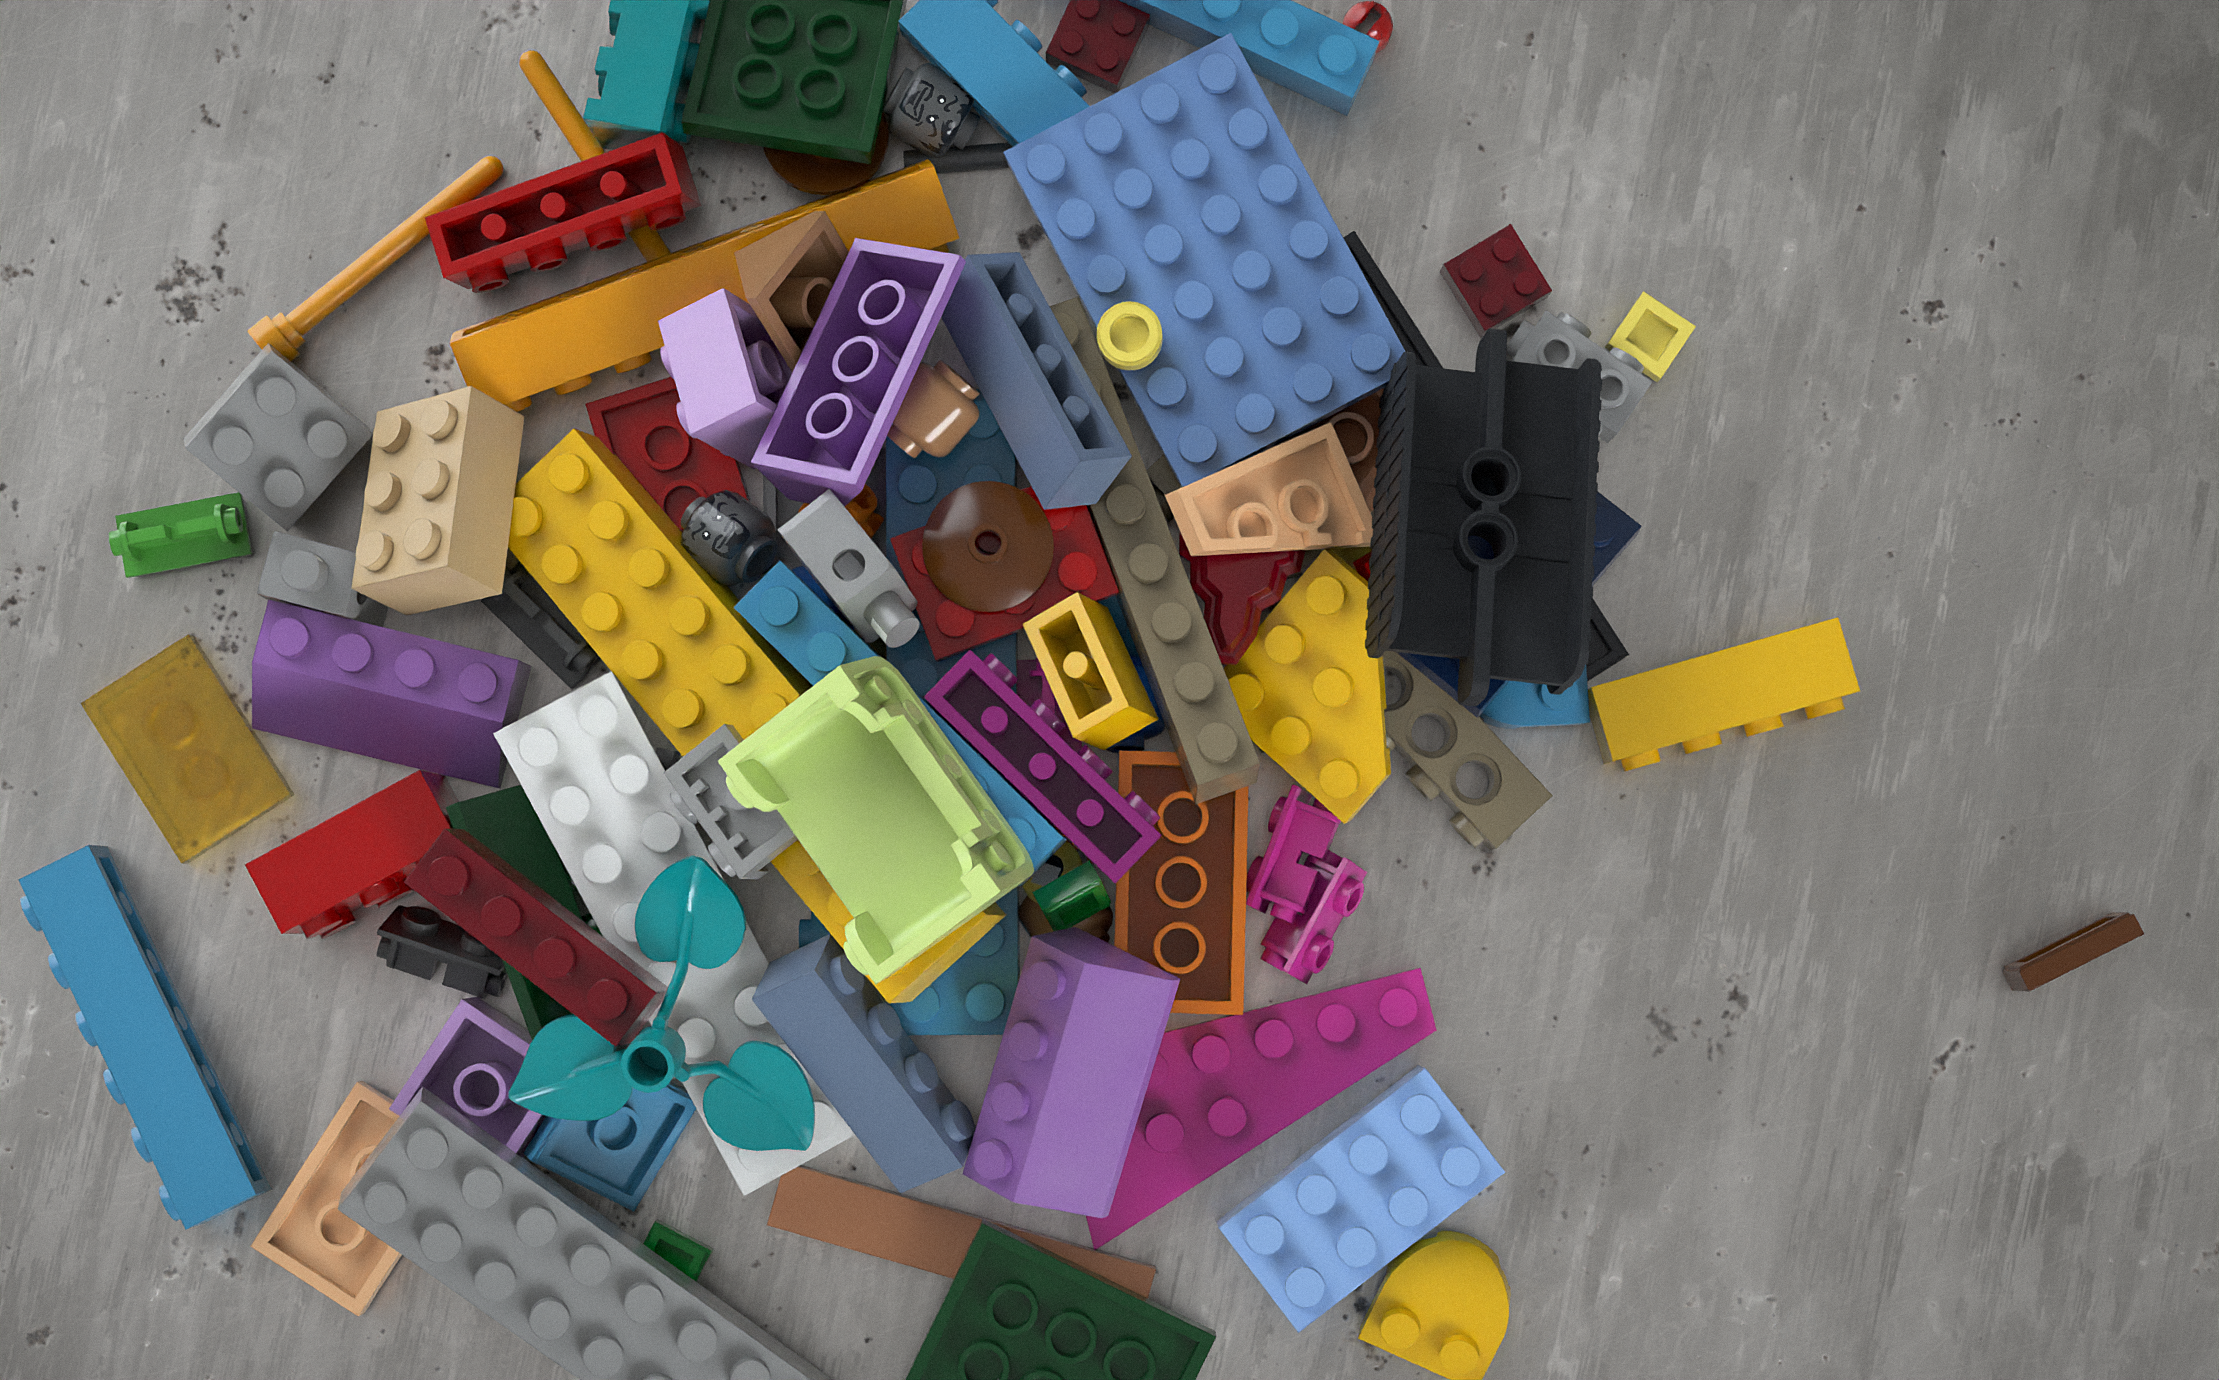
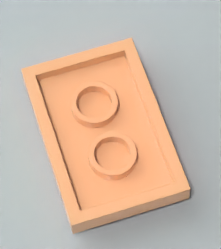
M364 1081L356 1082L250 1246L357 1316L365 1313L402 1255L338 1210L341 1192L399 1118V1115L389 1109L394 1101Z

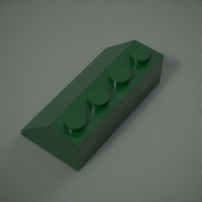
M521 784L460 801L446 807L453 829L466 830L603 936ZM502 959L532 1040L552 1020L565 1015H574Z

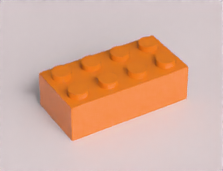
M1119 750L1118 793L1125 798L1133 790L1160 816V819L1153 827L1161 834V837L1116 883L1114 946L1180 978L1170 1013L1243 1015L1249 786L1195 805L1176 752Z

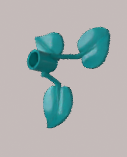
M689 856L668 866L647 888L637 908L635 934L642 953L647 958L657 962L676 961L674 974L652 1025L641 1030L627 1049L616 1051L614 1045L575 1015H565L552 1020L537 1033L530 1043L520 1071L509 1090L508 1097L511 1101L533 1112L557 1119L593 1121L611 1116L620 1110L631 1097L633 1088L641 1092L652 1093L665 1088L673 1077L681 1082H685L692 1076L716 1074L718 1077L710 1082L704 1092L703 1111L707 1124L719 1138L732 1146L753 1151L779 1149L806 1151L809 1148L815 1129L813 1094L804 1071L789 1053L768 1042L748 1041L736 1049L728 1066L717 1060L687 1064L684 1062L686 1047L682 1037L677 1031L668 1027L669 1018L687 975L689 963L702 969L717 968L728 962L737 953L744 940L746 918L743 906L732 888L706 860L696 856Z

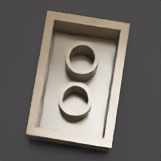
M472 386L377 412L351 589L406 616L502 594L524 424L523 415Z

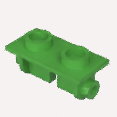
M239 492L116 515L117 530L109 532L111 551L114 556L122 555L126 578L252 555L243 498Z

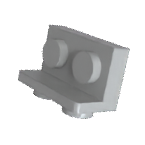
M723 724L667 769L664 774L675 788L670 793V797L676 808L692 824L699 822L713 841L708 846V850L718 866L731 877L737 874L740 879L759 880L769 872L766 865L796 842L798 838L777 809L771 812H763L755 807L748 809L742 806L729 791L726 784V777L728 775L718 763V760L740 744L743 738L733 725Z

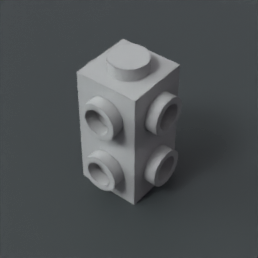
M1546 310L1536 326L1524 319L1507 345V354L1513 357L1512 361L1578 369L1587 358L1597 359L1601 362V379L1603 381L1602 391L1600 392L1602 404L1601 411L1599 412L1601 427L1598 437L1609 443L1618 434L1653 382L1641 374L1644 366L1636 358L1621 349L1612 348L1608 352L1588 339L1592 334L1590 329L1569 314L1560 312L1556 317Z

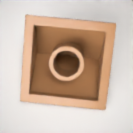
M814 211L734 252L746 299L792 373L849 253L825 211Z

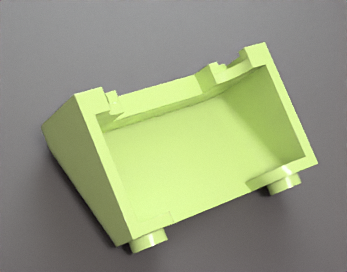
M873 656L839 665L718 760V763L728 775L726 777V784L733 797L748 809L755 807L763 812H771L777 809L851 913L853 919L845 926L847 941L843 945L844 951L851 964L860 973L869 975L875 985L893 975L1032 876L1034 872L1030 855L1018 836L905 678L890 662L882 657Z

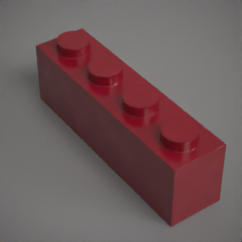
M444 828L404 881L406 885L615 1047L631 1043L664 999L668 989L665 984L464 829Z

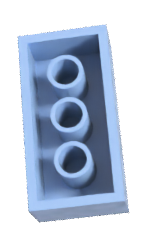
M1417 1065L1216 1222L1220 1231L1299 1333L1503 1175L1505 1171L1426 1068Z

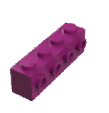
M969 650L924 696L925 700L1098 869L1116 884L1161 837V834L1153 827L1160 819V816L1133 790L1125 798L1115 791L1105 781L1113 771L1087 745H1084L1076 753L1058 735L1066 725L1039 699L1029 707L1011 689L1019 681L1017 677L992 653L982 661Z

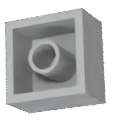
M267 343L183 439L185 448L288 532L372 437V433L366 424L272 345Z

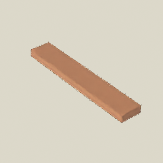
M803 1165L792 1169L780 1177L767 1225L949 1278H954L982 1219L1146 1298L1149 1296L1156 1271V1266L1097 1249L1094 1251L1090 1247Z

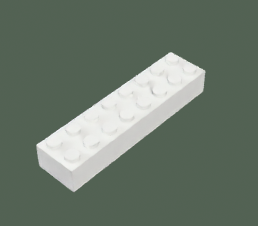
M611 671L493 734L603 937L668 987L675 971L676 961L657 962L647 958L642 953L635 934V915L638 905L647 888L664 869L676 861L689 856L703 858L722 879L723 877L695 825L689 822L672 802L670 793L675 788L665 776V770ZM747 922L744 940L737 953L728 962L713 969H702L689 963L687 975L668 1022V1027L677 1031L685 1043L686 1057L684 1062L687 1064L717 1060L728 1066L732 1055L741 1044L748 1041L768 1042L789 1053L800 1065L809 1082L815 1104V1129L812 1143L806 1151L791 1149L753 1151L741 1149L723 1141L709 1127L703 1111L704 1092L710 1082L718 1077V1075L692 1076L687 1081L682 1082L743 1196L855 1135L752 1001V997L769 963ZM661 1004L649 1018V1022L651 1025L653 1023V1019L658 1014Z

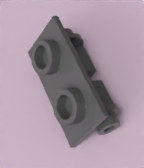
M520 561L511 570L507 566L505 567L502 594L486 597L481 600L498 619L571 689L601 660Z
M398 905L378 928L377 935L382 936L376 955L386 959L387 967L431 980L434 976L437 962L440 961L447 964L442 985L481 999H485L488 994L499 997L502 993L507 978V973L502 972L505 968L502 958L458 924L441 919L435 911L419 906L405 907Z

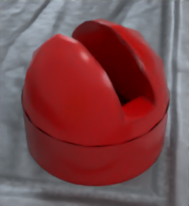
M1359 2L1347 11L1343 24L1356 30L1370 13L1377 15L1379 19L1366 35L1379 41L1376 51L1378 53L1386 47L1393 30L1391 15L1383 5L1377 2Z

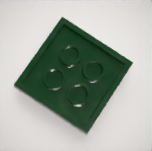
M710 0L682 115L683 134L871 164L900 35L898 21L904 16L907 0Z

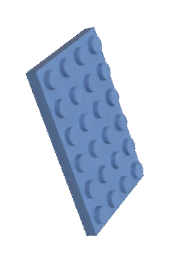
M1231 33L1003 152L1008 166L1096 330L1102 315L1110 307L1121 302L1131 301L1144 304L1157 315L1163 334L1162 347L1158 356L1149 365L1138 370L1117 369L1181 488L1255 456L1385 388L1390 381L1394 363H1397L1403 352H1406Z

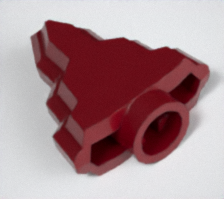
M1179 529V555L1190 563V584L1193 592L1205 603L1203 617L1221 664L1236 666L1257 637L1261 611L1280 601L1286 578L1300 573L1306 550L1191 556Z

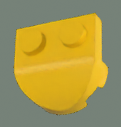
M1439 1231L1436 1237L1415 1242L1387 1264L1386 1275L1363 1319L1358 1339L1449 1380H1482L1504 1338L1509 1318L1511 1288L1500 1267L1499 1257L1480 1240L1455 1231Z

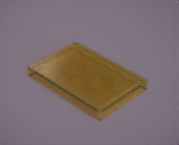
M188 634L80 703L181 864H188L295 795L193 635Z

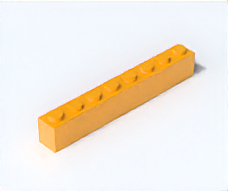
M929 159L866 181L853 190L825 196L453 332L449 344L467 387L472 386L518 412L532 405L531 395L553 387L557 395L576 391L592 382L591 373L614 365L616 373H623L641 367L652 360L649 352L665 346L658 320L722 288H725L749 304L745 296L734 252L814 211L826 212L848 251H850L855 238L948 253L947 243L960 237L934 165Z

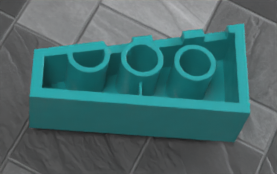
M610 0L608 9L610 34L615 36L613 47H599L594 69L595 74L599 75L598 92L601 100L588 98L583 116L584 121L602 148L614 150L664 132L677 143H689L691 135L683 134L681 120L700 43H697L701 20H706L710 0Z

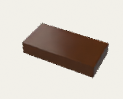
M2113 912L2004 966L2005 969L2002 972L2012 991L2030 992L2144 935V932L2134 914H2129V912Z

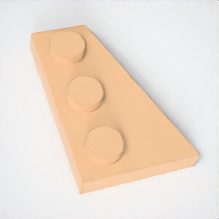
M1331 422L1165 495L1191 556L1370 546L1373 536L1372 515Z

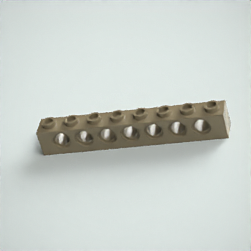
M1163 454L1147 469V473L1167 522H1170L1174 516L1165 495L1181 488ZM1306 550L1300 573L1289 576L1286 580L1300 578L1323 550ZM1279 602L1266 608L1265 611L1270 614ZM1385 651L1381 655L1383 656L1384 670L1395 674L1400 680L1402 687L1398 701L1386 705L1387 709H1384L1387 748L1390 747V752L1395 749L1411 766L1405 773V776L1427 800L1431 802L1439 796L1450 807L1455 815L1449 820V823L1470 846L1475 849L1480 843H1483L1489 850L1497 849L1553 795L1480 717H1475L1466 708L1459 705L1456 700L1398 653ZM1428 716L1435 718L1442 724L1445 731V740L1438 751L1429 752L1422 750L1413 741L1412 726L1417 718ZM1464 763H1475L1481 766L1488 775L1489 784L1487 791L1479 799L1464 796L1457 787L1456 774Z

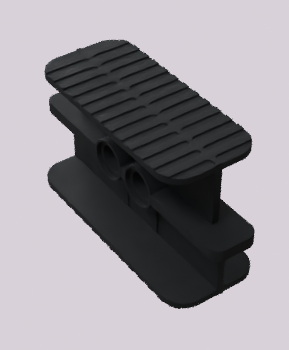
M1491 328L1486 331L1479 341L1476 352L1475 372L1416 365L1415 354L1413 352H1403L1397 363H1394L1390 381L1385 386L1380 398L1379 436L1377 437L1376 445L1378 455L1375 461L1377 471L1374 478L1373 536L1370 543L1372 553L1369 559L1370 578L1368 579L1369 598L1367 599L1366 608L1368 610V618L1365 624V630H1367L1365 649H1367L1369 658L1377 659L1385 651L1459 659L1458 703L1459 705L1477 706L1486 698L1490 679L1547 685L1550 694H1562L1580 678L1585 665L1588 663L1590 653L1588 649L1592 630L1590 629V620L1592 619L1591 599L1593 598L1592 578L1594 577L1593 557L1595 556L1594 536L1596 535L1595 515L1597 514L1596 494L1598 493V482L1596 480L1597 473L1599 472L1597 458L1600 441H1598V435L1601 427L1599 412L1601 411L1602 404L1600 392L1602 391L1603 381L1601 379V362L1597 359L1587 358L1578 369L1507 361V331ZM1479 473L1489 477L1496 486L1497 495L1489 496L1479 492L1472 483L1471 474ZM1468 536H1478L1485 539L1493 549L1494 559H1483L1476 556L1469 547Z

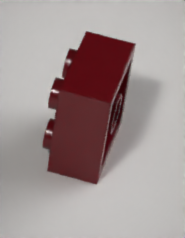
M1070 0L1046 50V62L1057 68L1063 65L1075 76L1115 94L1119 92L1150 24V14L1119 0Z
M1512 224L1444 263L1440 270L1441 275L1480 338L1484 336L1489 328L1497 329L1547 299L1552 292L1551 287Z

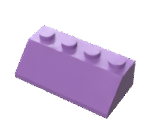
M855 238L750 462L789 500L810 504L830 489L845 506L862 491L964 268L966 261L961 255Z
M268 599L252 660V729L501 789L508 760L493 733L518 721L532 666L517 659Z
M1077 927L1032 936L963 1175L1014 1203L1097 1218L1108 1216L1180 978Z

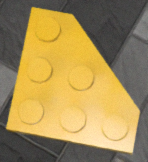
M1324 549L1258 627L1257 637L1237 665L1227 664L1224 667V671L1251 740L1340 821L1346 824L1353 819L1391 775L1390 747L1387 748L1384 716V709H1387L1383 656L1378 659L1369 658L1367 649H1365L1367 635L1365 624L1368 618V610L1366 608L1367 599L1369 598L1368 581L1333 550Z

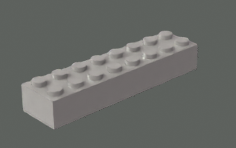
M423 1086L341 1192L338 1205L340 1212L580 1380H833Z

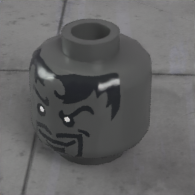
M931 63L920 65L915 72L906 67L883 108V113L890 116L888 120L890 134L931 158L941 157L951 145L963 150L980 120V116L971 112L974 99L952 77H949L944 71Z
M723 490L713 493L708 498L699 497L687 507L681 518V527L683 528L681 545L719 584L734 586L742 582L751 583L756 581L767 571L777 553L775 526L771 518L736 492Z

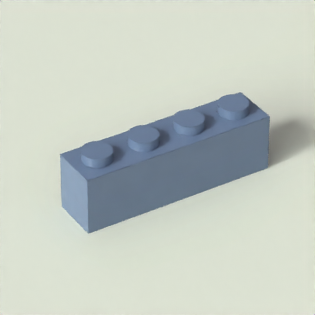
M1020 252L967 255L964 268L941 316L945 326L1043 509L1096 504L1132 457L1129 449Z
M829 934L771 961L752 997V1001L897 1190L903 1193L963 1167L976 1129L969 1109L963 1102L956 1100L938 1076L937 1069L931 1058L926 1053L920 1052L902 1028L895 1010L881 1000L864 977V974L860 973L851 964L844 949L834 937Z

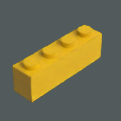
M1837 617L1588 688L1589 715L1603 764L1621 760L1625 772L1660 762L1658 749L1682 742L1685 754L1723 744L1719 733L1723 730L1743 725L1746 737L1784 727L1780 714L1801 708L1805 709L1808 720L1844 710L1845 706L1842 697L1860 692V688L1841 624Z

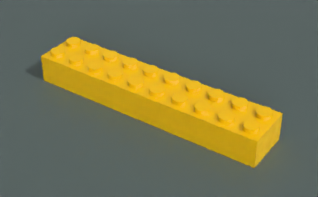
M575 428L572 429L516 483L508 548L683 757L723 724L733 725L743 740H745L812 687L807 679L734 608L740 600L728 586L717 583L681 545L682 532L616 454L613 455L598 437ZM797 840L770 862L844 949V942L847 941L845 926L853 919V916L800 841ZM995 902L887 979L875 985L869 975L865 976L889 1004L912 1002L1000 922L1006 914Z

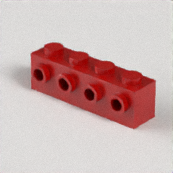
M664 132L427 216L425 221L443 278L466 289L471 288L474 293H483L505 286L509 283L508 275L530 267L532 272H543L560 267L568 262L566 254L588 246L591 251H603L619 246L627 241L625 233L647 225L650 230H662L678 225L686 220L685 212L702 205L683 146Z

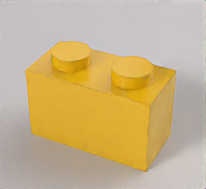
M1076 592L1023 623V627L1073 738L1105 750L1158 720L1157 714L1108 607Z

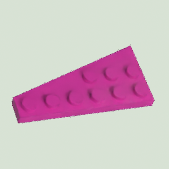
M1421 968L1245 1011L1243 1015H1229L1164 1032L1109 1215L1103 1218L1086 1216L1094 1251L1437 1031Z

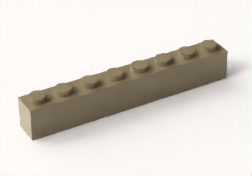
M1078 296L1051 305L1050 308L1132 455L1098 502L1086 506L1119 590L1116 598L1195 805L1257 783L1260 761L1080 298Z

